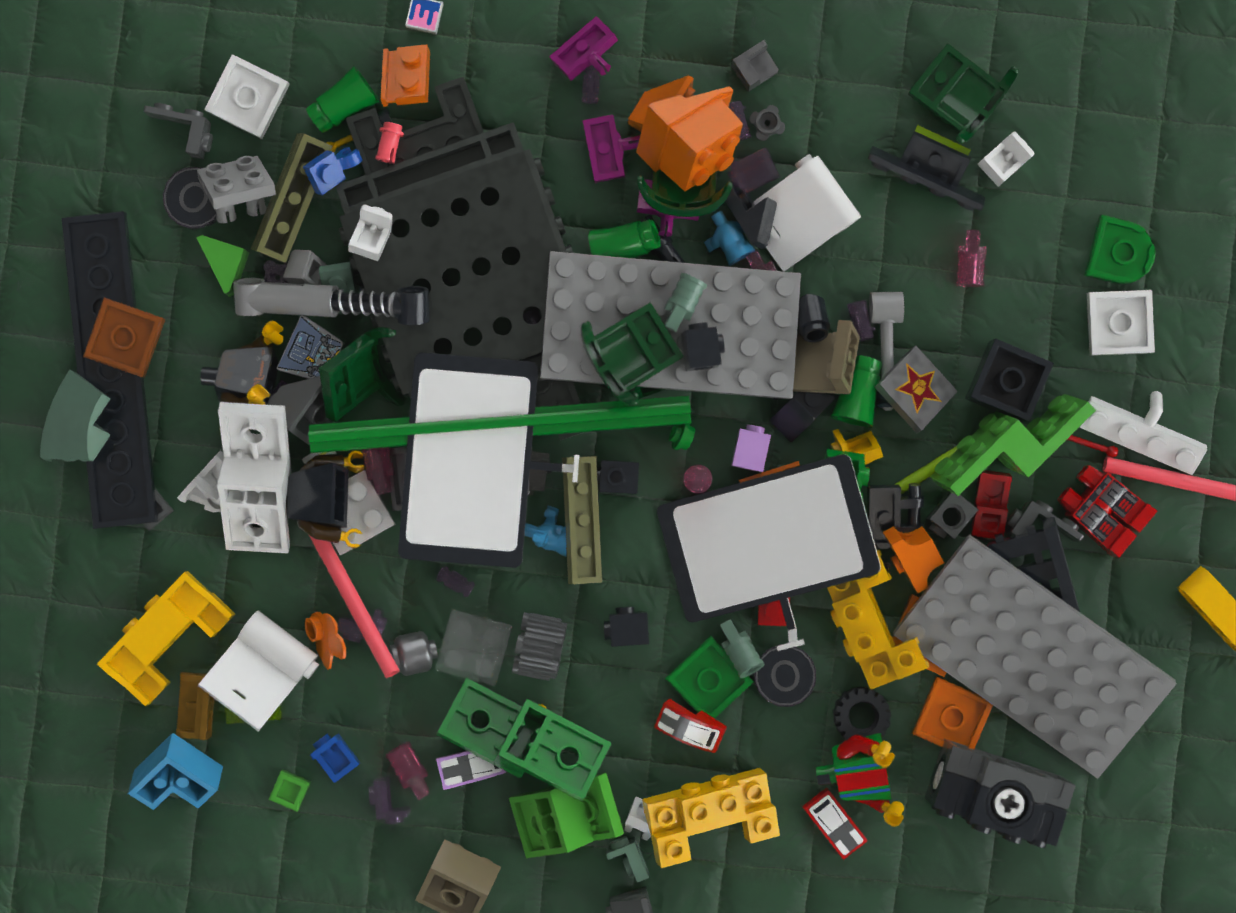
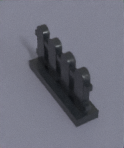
M1055 516L1042 519L1044 529L1035 530V526L1032 525L1026 527L1028 533L1004 538L1002 533L996 534V541L986 544L989 549L1009 563L1010 558L1033 553L1036 562L1016 566V568L1036 582H1041L1043 587L1080 612ZM1049 549L1052 558L1044 560L1041 551ZM1057 578L1059 587L1051 589L1049 580Z

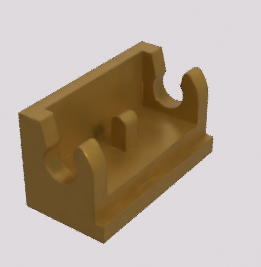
M180 673L181 681L176 735L180 738L207 740L212 737L214 698L198 687V684L206 674Z

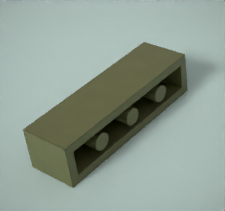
M297 133L276 184V195H273L270 199L251 250L286 263L315 192L303 166L326 150L331 151L332 145L307 134Z

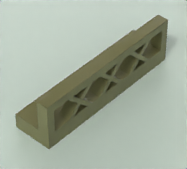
M596 456L579 457L577 482H572L573 473L563 472L568 584L602 583ZM574 457L562 458V464L574 465Z

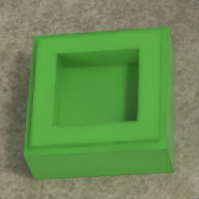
M282 769L268 800L298 812L311 781Z

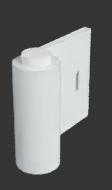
M809 154L795 164L796 171L754 201L756 205L768 197L777 202L770 238L766 248L783 272L861 218L859 212L819 156L812 158Z
M258 610L244 625L237 639L200 681L198 687L259 732L304 676L309 679L319 666L315 661L318 655Z

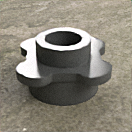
M769 105L767 109L759 113L753 112L750 115L749 121L755 126L757 130L756 137L760 141H766L773 134L780 135L785 130V124L781 122L778 114L779 110L774 105ZM766 120L770 121L769 126L764 124Z

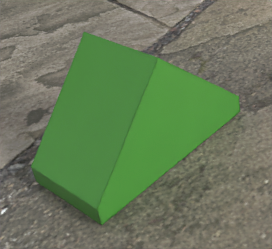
M204 235L197 237L224 294L229 297L233 296V282L241 279L250 252Z

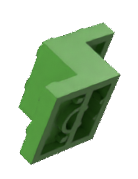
M607 773L596 774L583 801L551 785L538 791L509 797L526 858L568 853L593 841L616 838L624 834Z

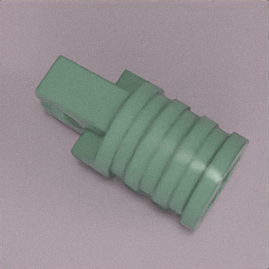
M681 273L676 289H674L672 297H669L664 308L670 311L664 324L668 330L675 333L683 318L688 321L691 320L695 312L694 308L697 306L703 290L707 287L706 283L691 275Z
M731 619L720 624L727 638L721 645L726 654L730 656L729 658L734 663L735 669L738 670L737 674L739 677L745 678L759 671L765 664L755 651L753 644H751L752 641L746 630L738 633Z

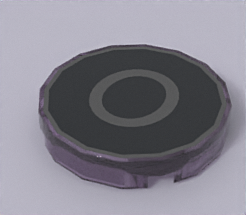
M186 167L174 173L166 182L163 192L164 208L169 217L178 225L192 230L205 228L206 226L209 227L217 221L216 209L213 208L198 179L197 170L202 169L200 167Z
M778 644L768 648L760 656L765 665L754 673V682L758 692L768 702L779 707H792L803 702L812 693L816 683V668L812 659L803 649L795 646L778 651L777 646L783 645Z

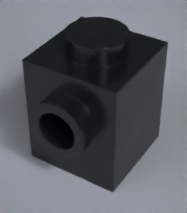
M707 322L688 325L689 330L681 333L686 372L721 366L720 353L725 352L723 335L717 332V326L708 327Z
M601 460V467H597V484L600 486V492L637 494L639 463Z
M634 606L615 608L616 613L609 614L610 621H604L605 640H611L612 647L649 644L647 611L634 612Z

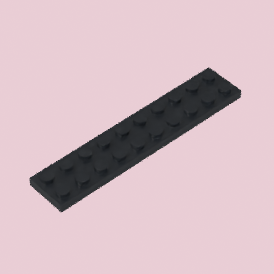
M121 211L62 218L77 374L110 398L95 422L108 432L110 437L94 461H86L93 529L158 522L144 378L83 357L104 298L136 308L127 213Z

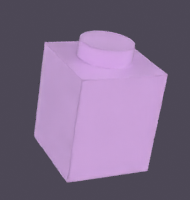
M747 424L746 430L741 428L738 430L731 466L760 473L764 471L771 435L764 434L765 428Z

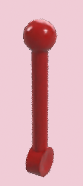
M1073 435L1067 439L1105 452L1108 457L1114 458L1119 452L1116 446L1107 447Z

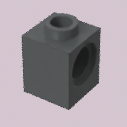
M948 491L926 519L932 524L929 529L944 540L946 536L950 539H955L978 509L961 495L957 496ZM947 508H953L957 513V521L951 526H948L943 521V513Z

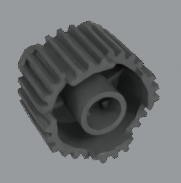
M524 612L521 630L526 632H521V635H518L515 653L521 654V656H515L512 673L549 681L550 678L556 679L568 623L561 622L562 619Z

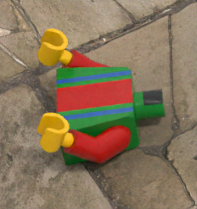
M881 733L866 737L857 734L851 736L843 743L832 748L834 764L816 767L818 785L837 783L840 799L853 800L866 804L880 813L885 812L883 815L884 820L894 827L898 826L904 819L902 815L904 811L903 803L900 801L889 803V800L892 798L887 767L892 763L895 754L890 752L891 744L888 741H882Z

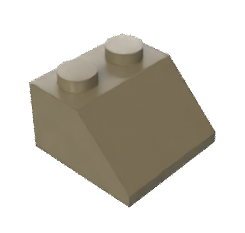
M444 839L415 901L440 913H479L501 866L493 863L488 858L480 857L464 849L459 844L451 843Z

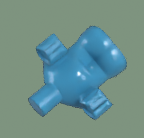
M722 211L711 216L717 228L713 237L704 242L709 252L720 247L725 254L728 265L731 266L755 251L752 244L745 238L743 234L745 232L738 221H728Z
M547 506L544 512V517L546 518L544 523L538 527L525 523L524 536L531 537L538 547L556 551L560 555L567 557L566 527L556 525L559 509Z

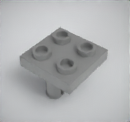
M243 156L236 161L224 164L213 163L206 168L197 170L199 182L213 208L216 209V219L219 223H227L226 215L229 216L230 222L235 221L237 216L234 205L244 202L247 205L248 215L258 216V208L259 213L262 215L267 209L264 198L276 195L274 182L258 156Z

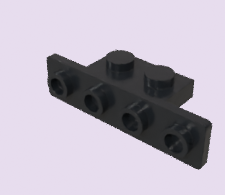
M916 131L913 132L901 158L872 146L868 159L873 161L872 165L877 169L886 172L890 169L901 174L900 177L910 184L916 185L921 183L929 187L928 190L936 196L945 198L947 195L956 199L957 204L967 210L973 211L975 208L982 211L985 205V197L958 185L971 160L970 156Z

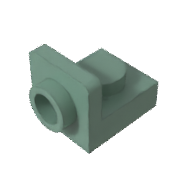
M350 262L319 266L322 285H334L346 293H349L351 290L357 293Z
M624 836L609 843L611 847L606 849L608 860L626 853L627 857L622 858L628 876L634 875L637 883L649 878V871L636 838L628 840L627 836Z

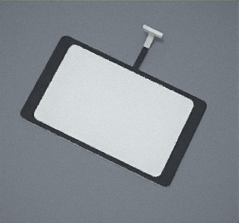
M418 353L414 359L409 424L535 414L538 366L534 362ZM534 426L408 435L398 547L400 557L413 560L511 568L519 567L523 559L530 469L573 473L572 482H577L579 455H574V465L531 461Z
M846 454L660 505L657 509L658 519L685 618L689 622L694 623L780 600L788 629L789 643L777 646L778 651L805 644L804 639L797 641V629L789 597L876 575L881 569L852 460Z

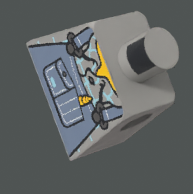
M301 315L276 369L307 379L320 376L319 367L346 348L347 344L306 316Z

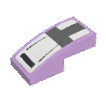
M468 751L436 759L443 790L506 773L505 770Z

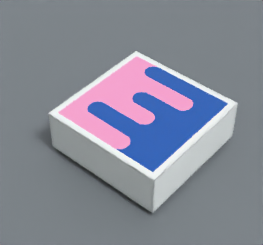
M411 0L405 25L406 28L437 35L444 5L443 2L436 0Z

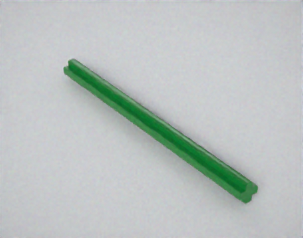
M689 395L638 399L639 403L633 407L627 406L621 401L535 407V414L411 424H409V417L309 425L308 438L310 452L320 453L407 446L408 435L534 426L533 436L680 425L691 424V406Z

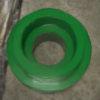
M690 424L673 425L669 434L672 449L677 451L679 449L687 450L693 441L695 427L690 426Z

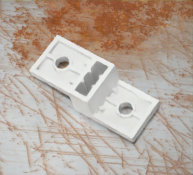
M220 402L218 415L224 459L217 486L226 550L288 553L290 538L286 498L288 493V477L291 474L285 406ZM249 429L257 430L261 434H253ZM252 524H258L261 527H253Z

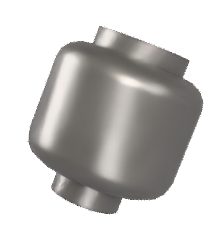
M422 631L399 635L396 637L394 645H390V653L400 672L405 676L429 671L432 667V659L438 658L435 641H428L426 634Z

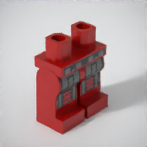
M1085 465L1076 478L1087 487L1080 496L1072 488L1067 487L1057 498V501L1067 511L1066 517L1077 524L1081 530L1110 556L1119 558L1137 537L1133 532L1140 533L1158 511L1133 494L1109 472H1100L1090 465Z

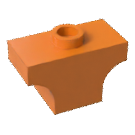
M894 526L884 531L883 534L895 554L890 559L899 574L905 573L917 593L927 589L929 574L932 570L944 564L929 534L923 526L909 533H902L896 530Z

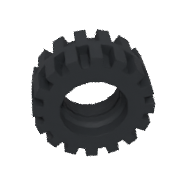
M854 687L842 693V696L837 699L833 709V720L837 730L845 739L855 734L863 737L881 733L883 737L886 734V730L891 724V711L887 701L878 692L867 687ZM861 702L871 705L875 712L873 723L864 729L854 727L849 720L851 708Z

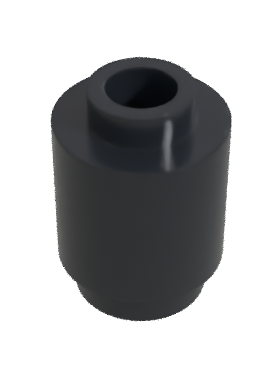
M806 294L799 299L798 329L800 335L807 342L824 340L828 336V330L830 329L825 300L815 294Z

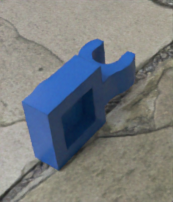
M347 146L336 155L334 152L326 150L304 165L303 169L315 193L323 195L346 179L343 170L360 164L363 159L358 149L351 152L350 147Z

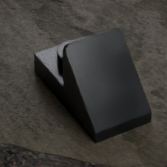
M732 187L726 199L727 205L751 244L761 249L768 246L777 202L767 197L755 205L745 190L740 191Z
M797 392L769 421L792 442L816 420L835 397L831 393Z

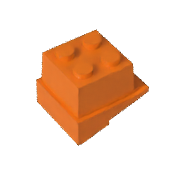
M729 86L688 98L679 95L651 103L647 108L636 153L655 172L661 170L684 191L695 185L701 186L716 171L722 172L726 170L734 160L733 154L740 141L739 135L743 126L740 119L728 107L733 89Z

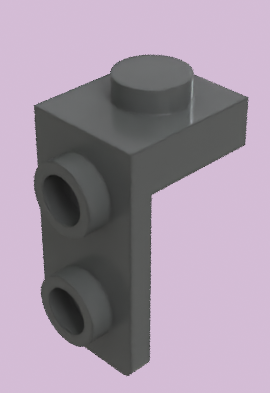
M155 103L154 107L144 106L143 112L149 117L191 125L185 152L191 157L204 159L205 152H209L211 149L213 135L210 133L211 122L203 117V112L193 109H185L184 113L175 112L172 106L163 103Z
M1037 500L1036 503L1034 501L1025 502L1021 510L1016 508L1008 518L1006 524L1009 525V528L1005 533L1010 537L1027 533L1026 527L1031 526L1036 518L1042 520L1054 517L1051 514L1053 508L1040 500ZM1055 516L1058 531L1073 542H1081L1084 535L1078 532L1080 527L1065 517L1060 520Z

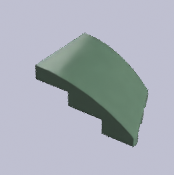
M70 369L57 390L43 428L40 457L47 462H51L52 459H61L66 462H74L78 459L81 461H94L110 437L108 432L95 423L110 398Z

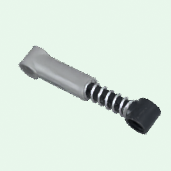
M242 278L233 282L235 313L240 316H256L269 313L336 317L341 311L345 315L349 312H352L354 315L362 312L365 316H368L370 313L379 316L383 313L386 317L390 315L398 319V323L403 325H421L430 321L428 288L422 286L402 287L397 289L396 293L392 292L386 295L384 291L381 294H375L374 291L370 294H365L363 290L360 293H354L353 290L346 293L334 285L265 282L261 278Z

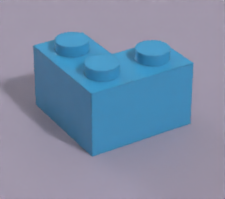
M172 733L134 769L128 794L152 810L160 805L172 792L196 808H199L218 791L223 766Z

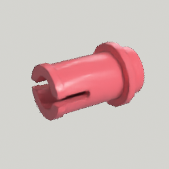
M384 122L383 127H380L379 131L382 134L377 155L375 156L376 160L395 164L400 137L404 136L402 132L403 126L392 122Z

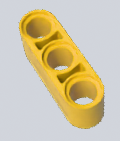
M1200 566L1177 589L1215 632L1236 652V600L1209 571Z

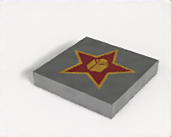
M917 346L911 348L875 386L877 391L916 433L922 431L958 392Z

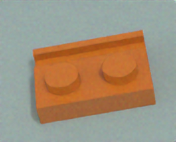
M427 44L397 47V51H389L388 48L383 49L380 98L383 107H387L388 103H396L397 105L428 103L430 50Z

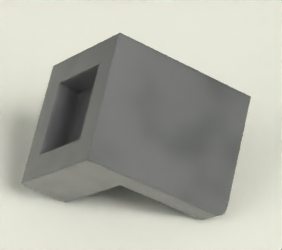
M765 40L732 61L731 67L748 92L778 73V67L766 51L768 45Z

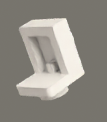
M1014 131L986 155L978 165L999 187L1034 155V151Z
M362 205L360 220L348 244V251L379 261L391 233L393 215L380 207Z

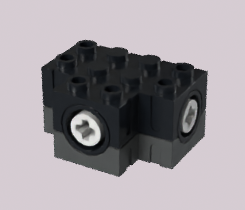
M947 739L943 740L944 744L940 748L936 761L938 764H935L925 796L926 800L932 805L931 808L936 810L937 814L950 819H954L955 814L960 815L961 818L967 820V824L972 825V829L986 834H990L991 829L996 830L998 834L1003 835V839L1017 844H1021L1022 839L1027 840V843L1040 848H1046L1047 844L1057 846L1067 810L1076 787L1075 784L1063 776L976 748L971 749L957 742Z

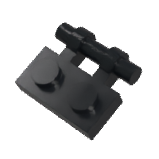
M899 484L867 485V518L876 549H891L883 532L893 526L902 533L912 532L921 526L924 528V524L920 522L921 508L924 507L921 484H909L907 496H901ZM901 509H908V522L905 524H900Z

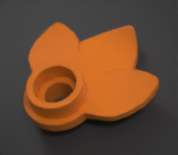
M315 612L311 614V617L306 618V634L310 641L316 642L317 653L326 669L329 670L332 667L334 656L341 660L347 656L345 642L337 633L338 624L328 613Z

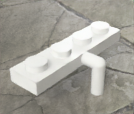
M1158 391L1150 394V410L1145 418L1091 396L1088 402L1096 411L1080 426L1084 430L1190 475L1194 474L1207 452L1206 444L1157 424L1163 413V397Z

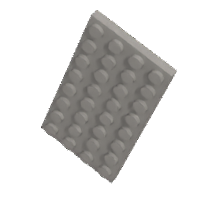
M550 251L540 379L605 384L595 370L583 346L581 325L589 321L592 325L593 334L596 336L650 302L665 324L670 314V311L664 309L669 297H672V293L680 280L681 273H686L706 283L707 287L703 290V294L694 308L695 312L691 320L688 321L683 318L675 333L670 330L668 331L683 354L681 333L689 330L688 325L707 322L708 327L717 326V332L723 335L725 352L720 353L722 365L718 368L686 372L683 357L636 387L792 399L801 273Z
M970 534L893 631V635L902 642L917 637L919 648L925 658L1097 779L1177 684L1176 680Z

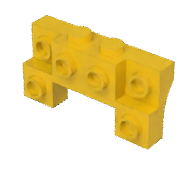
M880 549L877 550L881 565L878 574L827 587L833 600L832 606L834 609L830 611L832 619L837 628L842 627L846 639H843L845 650L849 657L854 656L856 662H859L870 690L897 679L900 680L929 667L928 661H925L919 648L917 637L895 645L872 592V587L892 579L890 573H887L880 557L882 555Z
M188 571L184 572L161 597L155 595L144 606L147 612L139 620L136 617L133 618L122 629L125 635L97 663L100 668L124 686L144 706L150 705L171 683L153 664L189 626L195 622L211 638L235 615L216 594L209 592Z
M761 768L730 776L725 774L716 775L708 782L700 784L696 782L682 785L681 789L642 799L644 814L652 839L655 861L661 868L691 860L688 836L742 822L744 838L750 844L780 836L776 807L771 803L767 774Z

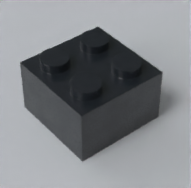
M995 338L989 341L965 399L995 412L997 411L1016 418L1021 423L1029 422L1054 363Z

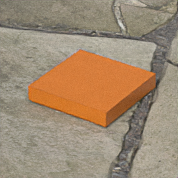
M936 676L912 734L941 747L944 744L943 740L947 739L975 749L993 705L978 694Z

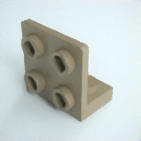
M839 320L837 332L828 333V336L819 342H807L798 333L793 392L851 393L860 339L851 321Z

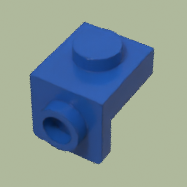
M327 733L313 744L316 750L310 754V757L318 761L333 783L360 764V761L339 733L332 738Z

